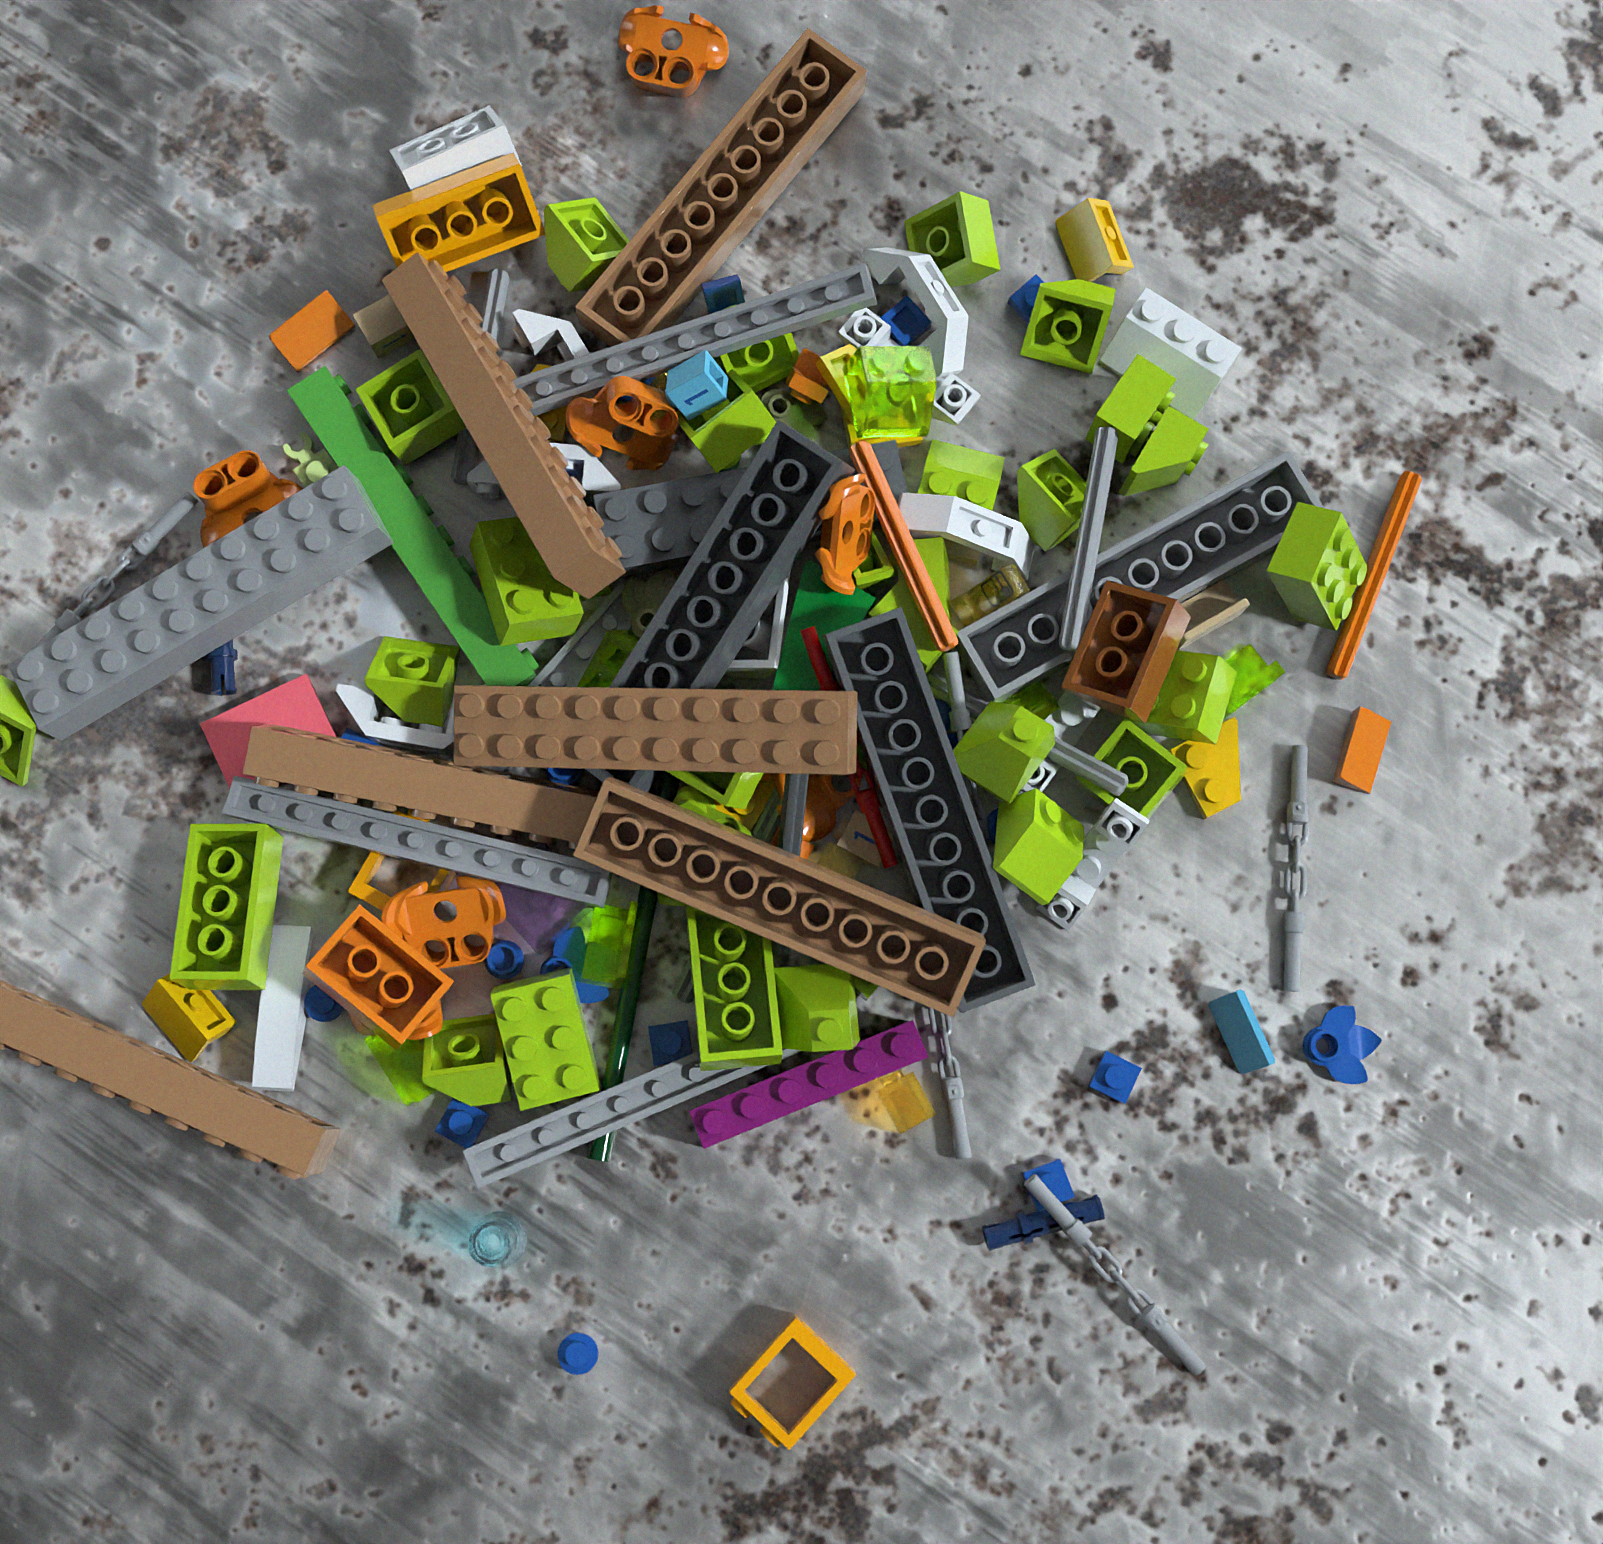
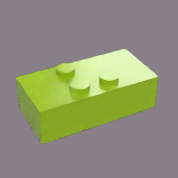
M266 823L190 824L170 980L189 990H265L284 838Z
M686 904L700 1072L781 1064L783 1050L771 940Z

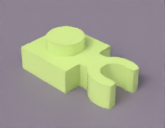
M302 432L299 435L305 443L303 450L295 452L287 443L283 445V449L293 462L301 463L293 471L306 488L338 467L324 448L314 454L315 445L305 432Z

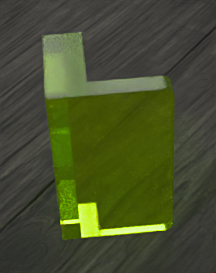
M1251 644L1246 645L1226 660L1237 671L1224 719L1286 673L1277 660L1268 666Z
M630 901L626 909L604 905L603 908L593 907L580 982L614 989L620 988L626 976L638 902Z
M369 1035L364 1039L407 1107H415L438 1091L423 1083L424 1046L420 1040L406 1039L396 1051L378 1035Z

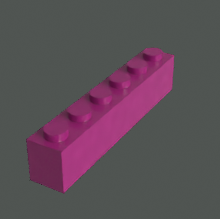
M911 1020L862 1040L853 1049L837 1050L697 1107L689 1112L702 1146L705 1149L928 1058L915 1023Z

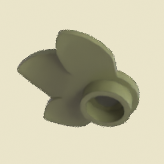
M772 389L766 392L760 399L776 422L778 420L782 421L813 442H815L813 426L827 420V414L818 402L812 400L810 405L781 389ZM775 401L780 402L784 406V412H775L772 403Z
M672 568L656 572L648 579L647 583L631 576L624 586L623 606L632 615L631 628L639 639L647 628L644 627L645 619L656 614L678 579Z

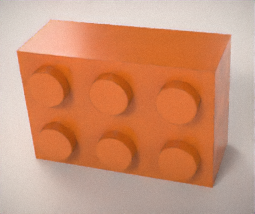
M360 904L308 962L302 973L396 1051L454 983L450 977Z

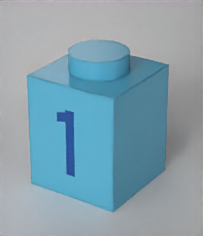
M704 350L668 370L665 395L669 404L674 409H679L687 420H690L727 400L728 376L708 351Z

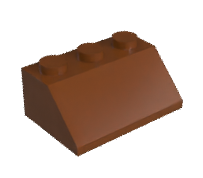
M1106 580L1061 687L1110 713L1146 724L1191 616L1177 599Z

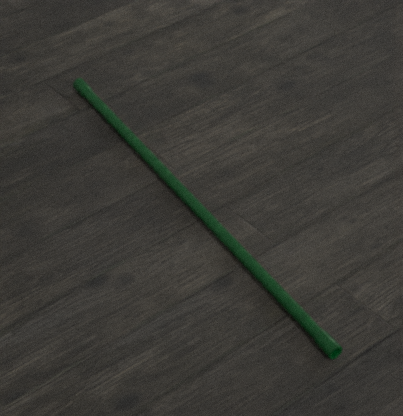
M740 460L731 468L722 469L719 472L738 469ZM663 770L657 796L673 802L678 792L680 779ZM641 884L601 1092L623 1083L658 899L655 890ZM616 1130L591 1140L586 1158L610 1162Z

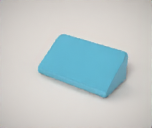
M1240 989L1230 992L1209 1002L1212 1015L1240 1074H1246L1275 1063V1058L1244 990Z

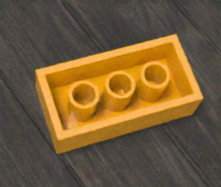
M514 152L372 205L396 267H399L418 252L429 262L436 260L444 271L448 272L545 235L543 224L522 167Z

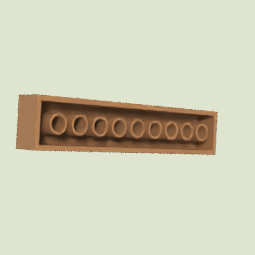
M807 28L577 303L575 309L579 324L610 347L671 327L700 293L702 283L709 282L864 94L867 70Z
M418 252L384 277L382 282L553 578L585 598L590 599L626 573L619 561V558L623 556L619 547L610 537L606 538L600 528L604 526L603 520L591 506L587 507L582 499L586 496L585 490L575 477H569L565 468L569 465L566 458L557 447L554 446L552 448L547 440L551 436L550 431L540 418H534L530 409L534 407L531 399L521 388L517 389L513 382L517 378L515 372L504 359L500 360L496 354L500 348L494 338L487 331L483 332L479 324L483 322V319L471 303L467 304L463 296L467 292L463 285L454 275L448 278L446 272L436 260L429 262Z
M454 685V765L835 775L856 773L857 691Z
M277 724L252 726L243 774L255 776L254 783L259 785L278 787L279 784H294L293 791L298 793L318 795V792H333V799L342 802L357 803V800H372V807L381 810L396 811L397 808H411V815L416 817L435 819L436 816L452 817L451 823L455 825L473 828L475 824L491 825L490 831L494 833L513 836L514 832L530 833V840L552 844L553 840L557 839L569 841L568 847L572 849L577 847L600 792L480 766H456L454 761Z
M611 776L603 782L573 856L952 1017L955 1015L986 943L984 935Z
M0 980V1050H4V1048L14 1051L19 1050L17 1058L36 1066H40L41 1063L50 1067L55 1066L56 1068L53 1073L69 1081L77 1082V1080H81L87 1083L92 1082L90 1090L109 1098H114V1096L123 1099L128 1098L130 1100L127 1106L149 1115L151 1112L167 1115L164 1122L184 1131H187L188 1128L197 1131L201 1130L203 1131L201 1136L203 1140L220 1147H224L225 1144L233 1147L237 1146L240 1148L238 1155L256 1163H261L262 1160L269 1163L274 1162L278 1164L275 1171L289 1178L298 1180L299 1177L307 1179L308 1175L322 1174L341 1133V1128Z

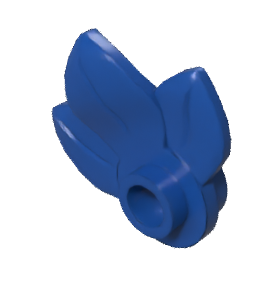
M580 926L562 932L557 937L554 943L553 955L543 962L540 968V975L553 972L557 967H571L580 1003H597L610 995L607 986L600 977L611 967L616 952L602 944H585L582 928Z
M1350 1005L1337 1006L1325 1013L1320 1027L1311 1029L1303 1039V1052L1311 1063L1325 1066L1334 1080L1345 1084H1361L1367 1082L1368 1077L1360 1060L1370 1055L1380 1045L1382 1040L1370 1029L1355 1025V1007ZM1319 1039L1327 1042L1328 1049L1324 1054L1319 1053L1316 1049V1043Z

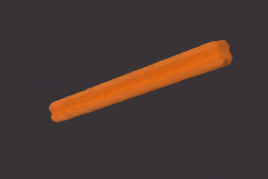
M865 440L859 441L849 448V454L858 474L866 472V479L862 483L865 487L871 488L875 493L876 515L936 650L941 652L948 651L958 644V639L871 444Z
M1404 471L1399 477L1367 561L1366 577L1363 583L1357 587L1350 613L1345 619L1327 666V675L1335 679L1344 680L1349 674L1420 487L1422 477L1412 471Z

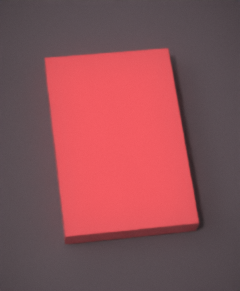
M307 674L299 676L200 723L229 789L234 775L255 780V776L243 774L252 726L277 724L337 737L313 683Z

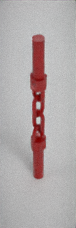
M815 625L800 630L820 686L818 690L840 691L837 681L834 682ZM856 754V773L850 774V783L861 814L865 813L883 867L889 868L897 865L898 860L879 809L882 806L869 771L861 767ZM864 774L869 788L860 791L856 778L862 779Z

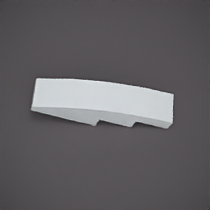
M273 925L265 990H261L252 1078L253 1090L294 1092L306 1024L304 1000L308 991L309 979L302 973L309 962L314 933L310 926Z

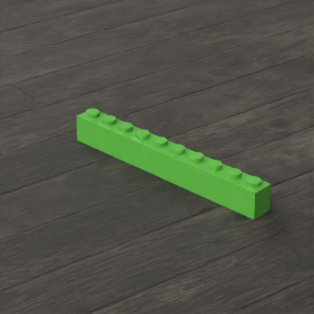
M326 366L287 389V392L337 466L345 465L361 481L394 542L392 547L487 686H528L537 677L534 670L539 665L527 648L520 651L515 644L500 646L482 587L477 589L470 579L476 575L475 571L464 555L459 558L455 557L449 548L455 542L443 524L436 528L429 519V516L434 514V511L424 496L420 494L416 498L408 488L414 482L402 464L396 467L393 466L387 457L393 452L388 447L383 436L378 434L374 437L367 426L373 422L360 403L354 407L346 397L352 392L342 376L337 374L333 377Z

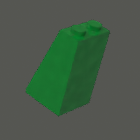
M808 559L803 567L772 690L819 691L818 687L820 686L800 630L814 625L833 679H835L821 635L868 619V614L874 608L876 598L856 586L853 595L834 591L822 581V567Z

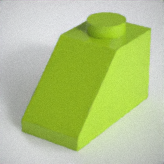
M873 530L869 553L865 560L852 572L854 585L868 594L888 587L895 576L894 569Z

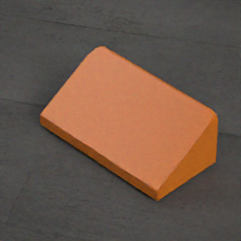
M325 290L270 333L269 339L298 373L356 326L333 296Z
M1361 706L1353 711L1332 780L1333 783L1366 794L1371 793L1391 721Z

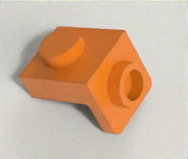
M803 348L786 379L787 385L793 388L790 394L809 405L812 400L822 404L829 390L826 386L827 382L815 365L821 356L807 348Z

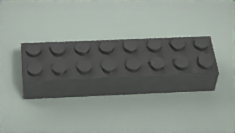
M896 440L871 444L896 503H898L899 495L908 492ZM849 448L830 452L855 469L851 476L858 474L849 454ZM748 467L593 495L592 508L604 522V526L600 529L606 538L610 537L616 543L623 555L619 558V561L626 573L619 578L686 566ZM874 511L873 530L882 529ZM822 522L809 542L821 540Z

